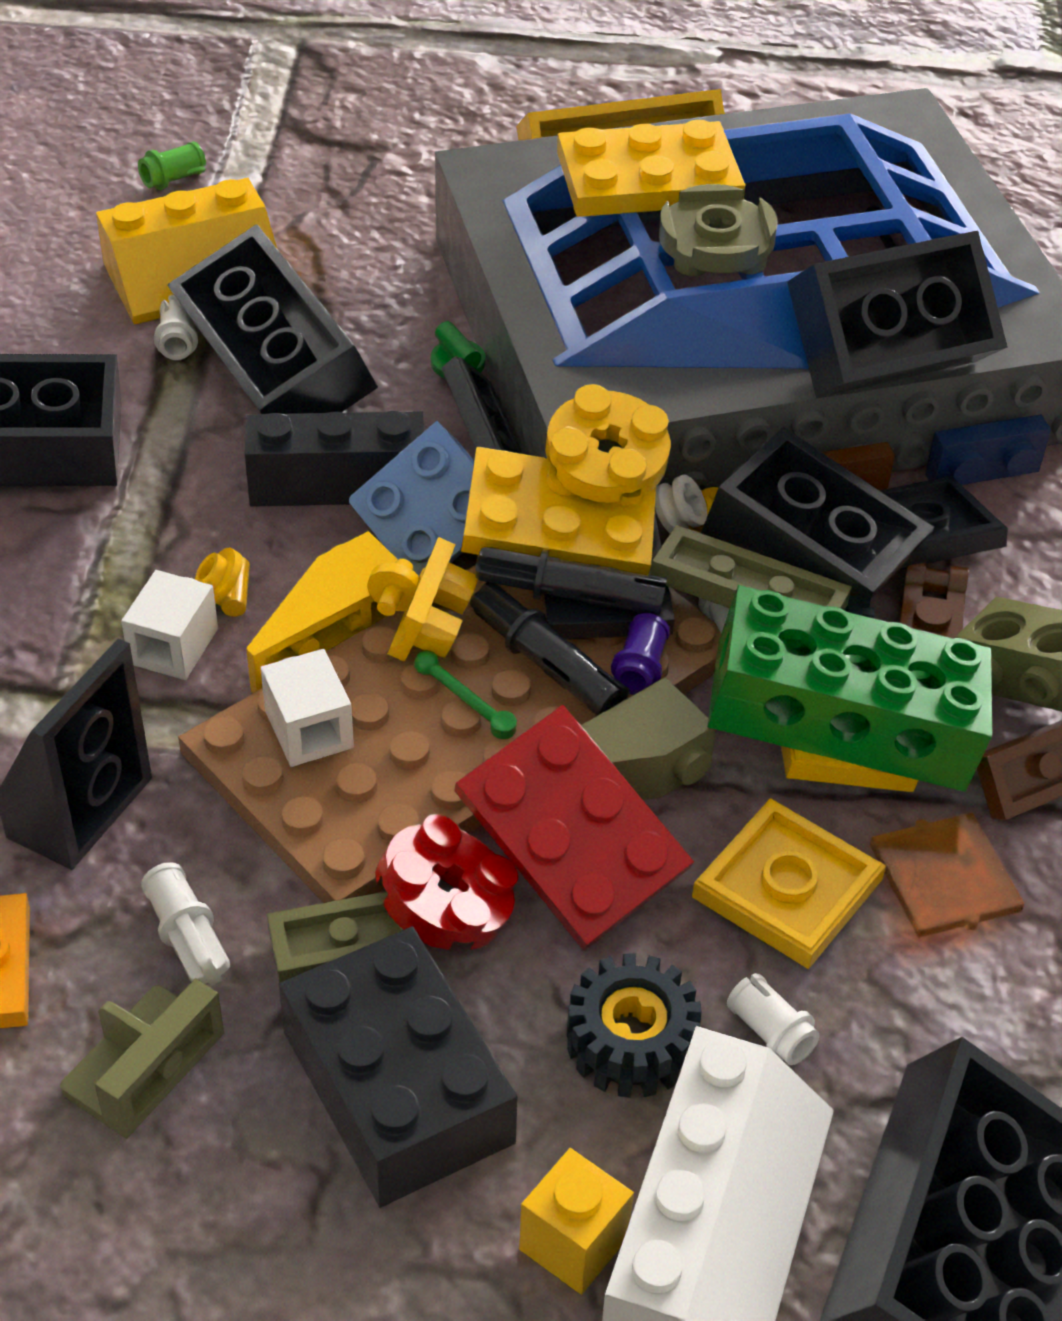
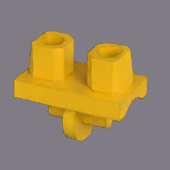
M438 537L426 567L422 569L419 576L413 571V564L406 559H398L395 563H382L372 570L368 579L367 589L370 596L378 603V611L386 616L394 615L396 611H404L387 652L388 655L405 662L412 646H416L422 650L432 651L442 658L447 656L463 620L431 605L435 602L462 615L478 582L475 574L449 562L456 544Z

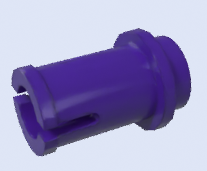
M642 613L633 618L628 628L629 633L624 648L614 655L610 666L613 677L627 686L629 694L632 695L656 683L662 676V666L659 661L665 642L669 638L670 628L665 620L650 613Z

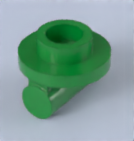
M445 321L439 324L435 330V337L439 340V344L433 348L430 356L433 371L445 378L442 367L457 356L463 358L481 373L485 368L486 359L482 347L467 340L452 322Z

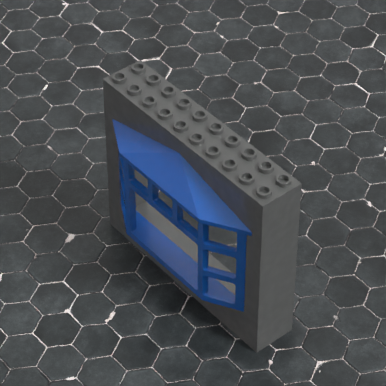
M929 88L651 123L654 126L686 124L692 120L720 121L745 183L744 200L752 202L756 206H759V198L769 203V205L874 191L886 209L777 225L775 245L772 251L816 245L824 260L830 261L848 257L839 241L901 233L907 244H913L976 230L979 231L1008 348L974 363L817 398L787 281L802 271L766 277L762 271L757 274L738 272L742 280L675 290L664 268L665 266L674 265V258L666 253L660 241L654 242L650 239L643 225L644 222L660 220L661 210L576 217L557 154L558 136L435 151L436 241L475 342L485 352V367L520 449L525 455L547 458L545 452L546 439L552 416L561 405L575 397V393L579 388L591 384L600 385L608 391L632 395L649 405L661 408L667 414L669 420L667 430L671 440V448L666 471L656 486L662 483H668L672 486V482L676 477L687 475L694 480L701 491L710 487L719 488L721 484L783 427L820 452L888 442L895 454L892 472L927 466L934 433L960 427L1042 414L1051 428L1047 446L1062 444V279ZM903 194L920 200L928 213L909 205ZM621 226L631 248L570 285L565 286L553 257L603 228ZM643 270L655 297L588 337L575 308ZM604 439L599 440L598 449L609 453L613 446L620 448L622 446L615 441Z

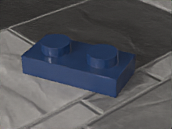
M1042 414L936 431L925 475L928 480L952 476L961 485L1039 472L1051 428Z

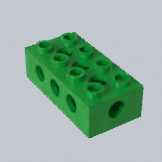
M738 585L718 642L707 727L966 792L992 738L991 648L977 645L961 638H949L913 629L898 622H885L849 613L834 606H822L782 596L770 590H758Z

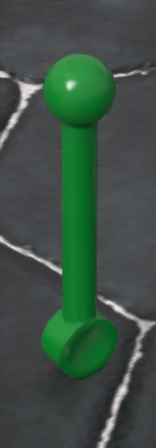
M425 650L415 656L414 667L416 671L422 675H432L489 721L490 730L494 737L509 739L515 735L517 719L513 713L509 711L497 712L442 668L434 652Z

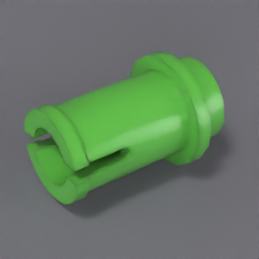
M194 141L160 153L157 150H148L145 156L138 161V171L142 182L146 187H155L157 190L166 189L169 182L195 174L199 175L206 170L204 167L206 166L204 152L200 145Z

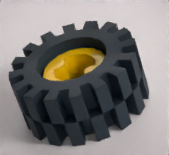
M636 953L623 954L622 967L616 968L610 956L599 961L598 974L589 967L581 974L580 986L576 984L573 986L570 994V1005H568L567 1050L570 1059L577 1057L576 1070L583 1078L595 1070L594 1087L606 1092L610 1082L614 1081L619 1083L618 1096L631 1098L632 1085H641L643 1097L656 1095L658 1079L661 1080L667 1090L677 1083L679 1071L681 1072L695 1027H700L701 1002H695L696 989L691 981L680 985L682 971L674 965H671L665 974L659 972L660 958L649 955L646 967L636 966ZM630 1012L633 1013L632 1017H637L640 1022L648 1023L652 1027L639 1034L631 1033L627 1023H615V1019L618 1021L622 1014L624 1018L628 1017Z

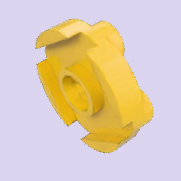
M585 385L576 391L573 399L561 405L552 416L546 439L545 452L547 460L549 461L550 459L557 469L556 478L572 493L585 499L604 503L620 502L622 494L633 493L641 489V496L651 491L661 481L667 468L671 448V440L667 430L669 422L667 414L661 408L649 405L632 395L608 391L600 385ZM599 440L615 441L622 448L613 446L609 453L602 452L598 449Z

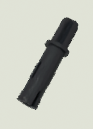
M484 547L481 548L478 554L475 575L479 581L534 591L533 599L540 600L541 595L544 594L607 608H617L641 614L650 613L659 617L667 577L643 575L606 566L550 557L549 550L545 549L542 550L539 557Z
M489 582L484 583L479 591L471 597L470 605L474 609L475 614L506 638L505 647L513 654L522 652L551 679L584 703L596 716L628 698L629 688L615 677L610 676L578 647L568 642L552 629L546 622L545 614L539 609L528 610L500 586Z

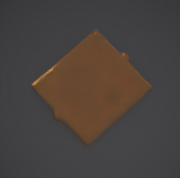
M973 812L931 823L924 819H919L914 827L871 837L870 847L877 860L886 865L884 873L918 938L960 927L975 930L979 922L1019 913L1023 910L1024 901Z

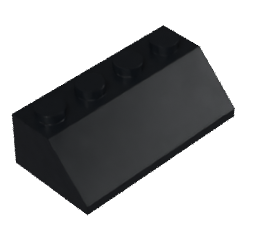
M257 224L167 284L261 414L342 413L378 388L355 345Z

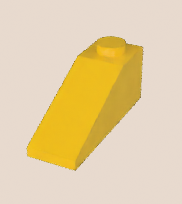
M369 531L344 544L337 545L330 551L318 556L247 646L248 670L252 693L263 688L261 666L320 649L327 651L386 617V615L378 611V603L370 596L367 583L372 570L377 565L395 563L398 559Z

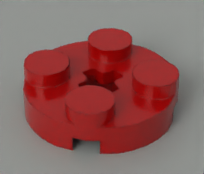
M430 815L425 818L422 825L409 826L397 833L380 858L375 871L376 884L382 878L383 886L388 893L383 901V905L389 916L403 930L413 926L422 942L435 948L449 950L454 941L461 943L474 942L470 950L488 945L499 934L514 908L513 888L518 881V872L514 864L504 856L495 854L480 840L460 830L459 826L446 816ZM439 880H443L450 884L453 889L446 892L437 884Z

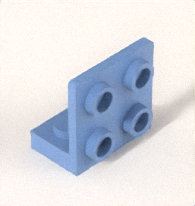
M436 421L353 493L349 498V503L381 543L397 559L410 561L413 564V571L419 576L422 569L426 567L438 537L456 544L449 560L450 563L464 553L461 552L474 459L460 442Z

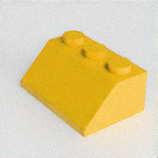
M249 178L224 180L217 185L191 191H175L164 197L137 203H122L114 208L96 212L104 266L134 325L160 319L161 302L165 299L169 304V296L174 295L167 284L257 224L277 248L266 207Z

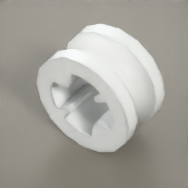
M680 475L673 480L672 486L668 483L656 486L655 510L662 525L669 533L672 532L676 525L687 529L688 525L693 528L704 525L707 518L706 502L701 490L691 477Z

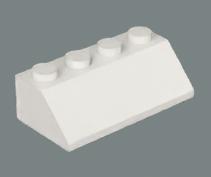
M698 1026L695 1027L605 1293L602 1321L776 1320L834 1110L770 1048Z

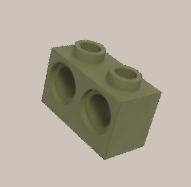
M996 596L955 638L965 639L974 644L991 648L992 695L1062 712V610Z

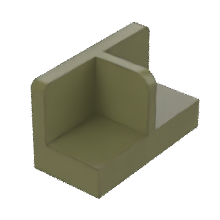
M196 978L179 996L160 985L153 986L129 1012L117 1004L107 1001L98 1010L104 1037L61 1081L60 1087L63 1096L128 1139L224 1034L219 993Z

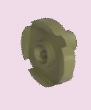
M721 184L693 186L679 192V202L669 206L667 201L662 207L659 240L666 253L674 258V267L681 274L687 276H700L706 272L757 274L764 270L767 257L774 249L777 230L775 211L769 203L759 198V206L743 200L744 190L734 186Z

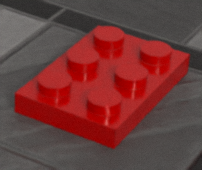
M564 705L558 707L455 784V793L583 951L687 872L694 863L693 859Z

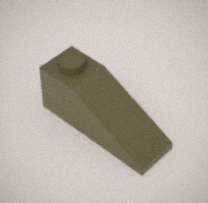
M666 677L581 725L643 800L661 798L682 784L691 785L701 779L708 769L711 768L716 729L707 727L708 717Z

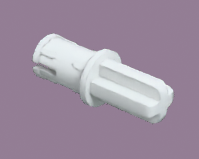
M170 862L153 867L143 877L141 887L146 897L150 899L154 911L160 920L158 933L161 941L167 946L174 948L191 982L196 978L204 984L208 983L211 987L219 984L222 981L221 975L230 968V962L212 928L214 918L211 909L205 903L198 902L179 864Z

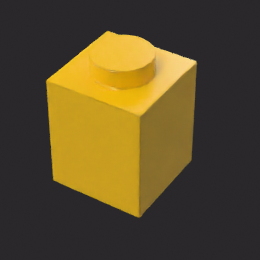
M569 1148L521 1203L519 1250L582 1295L621 1248L631 1219L634 1192L572 1148Z

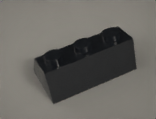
M423 411L246 415L244 455L250 507L351 505L349 503L350 496L424 432Z

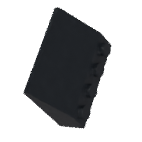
M960 1037L907 1064L820 1321H1062V1108L964 1037Z

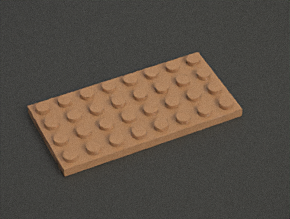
M476 565L466 571L475 574ZM478 580L473 594L479 591L486 582ZM497 584L528 610L537 608L544 613L542 596L540 600L533 599L534 591ZM669 587L675 620L673 635H669L668 640H666L659 661L662 666L661 679L666 677L678 690L685 694L714 675L721 632L715 622L673 588ZM470 601L462 615L435 602L431 605L463 620L447 656L442 658L437 655L439 665L497 712L509 711L515 715L517 730L515 735L509 739L494 737L490 730L489 721L432 675L426 676L416 671L414 667L415 656L425 650L412 646L405 662L387 654L404 611H396L394 615L386 616L326 651L352 705L354 748L290 767L265 712L263 688L178 736L180 752L186 760L323 903L375 894L385 889L382 878L376 884L375 871L389 843L397 833L409 826L422 825L425 818L430 815L446 816L452 819L459 826L460 830L468 834L482 826L455 793L456 782L558 707L564 705L580 725L596 717L584 703L551 679L522 652L518 654L510 652L505 647L506 638L475 614ZM627 637L566 640L573 643L589 656L594 663L613 677L610 667L614 655L623 650Z

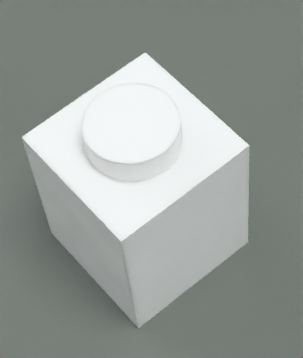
M159 570L154 571L121 620L124 640L130 643L134 666L187 680L218 630L213 585L202 583L189 577H181Z
M325 649L289 657L279 662L261 666L265 712L290 767L354 748L352 705Z

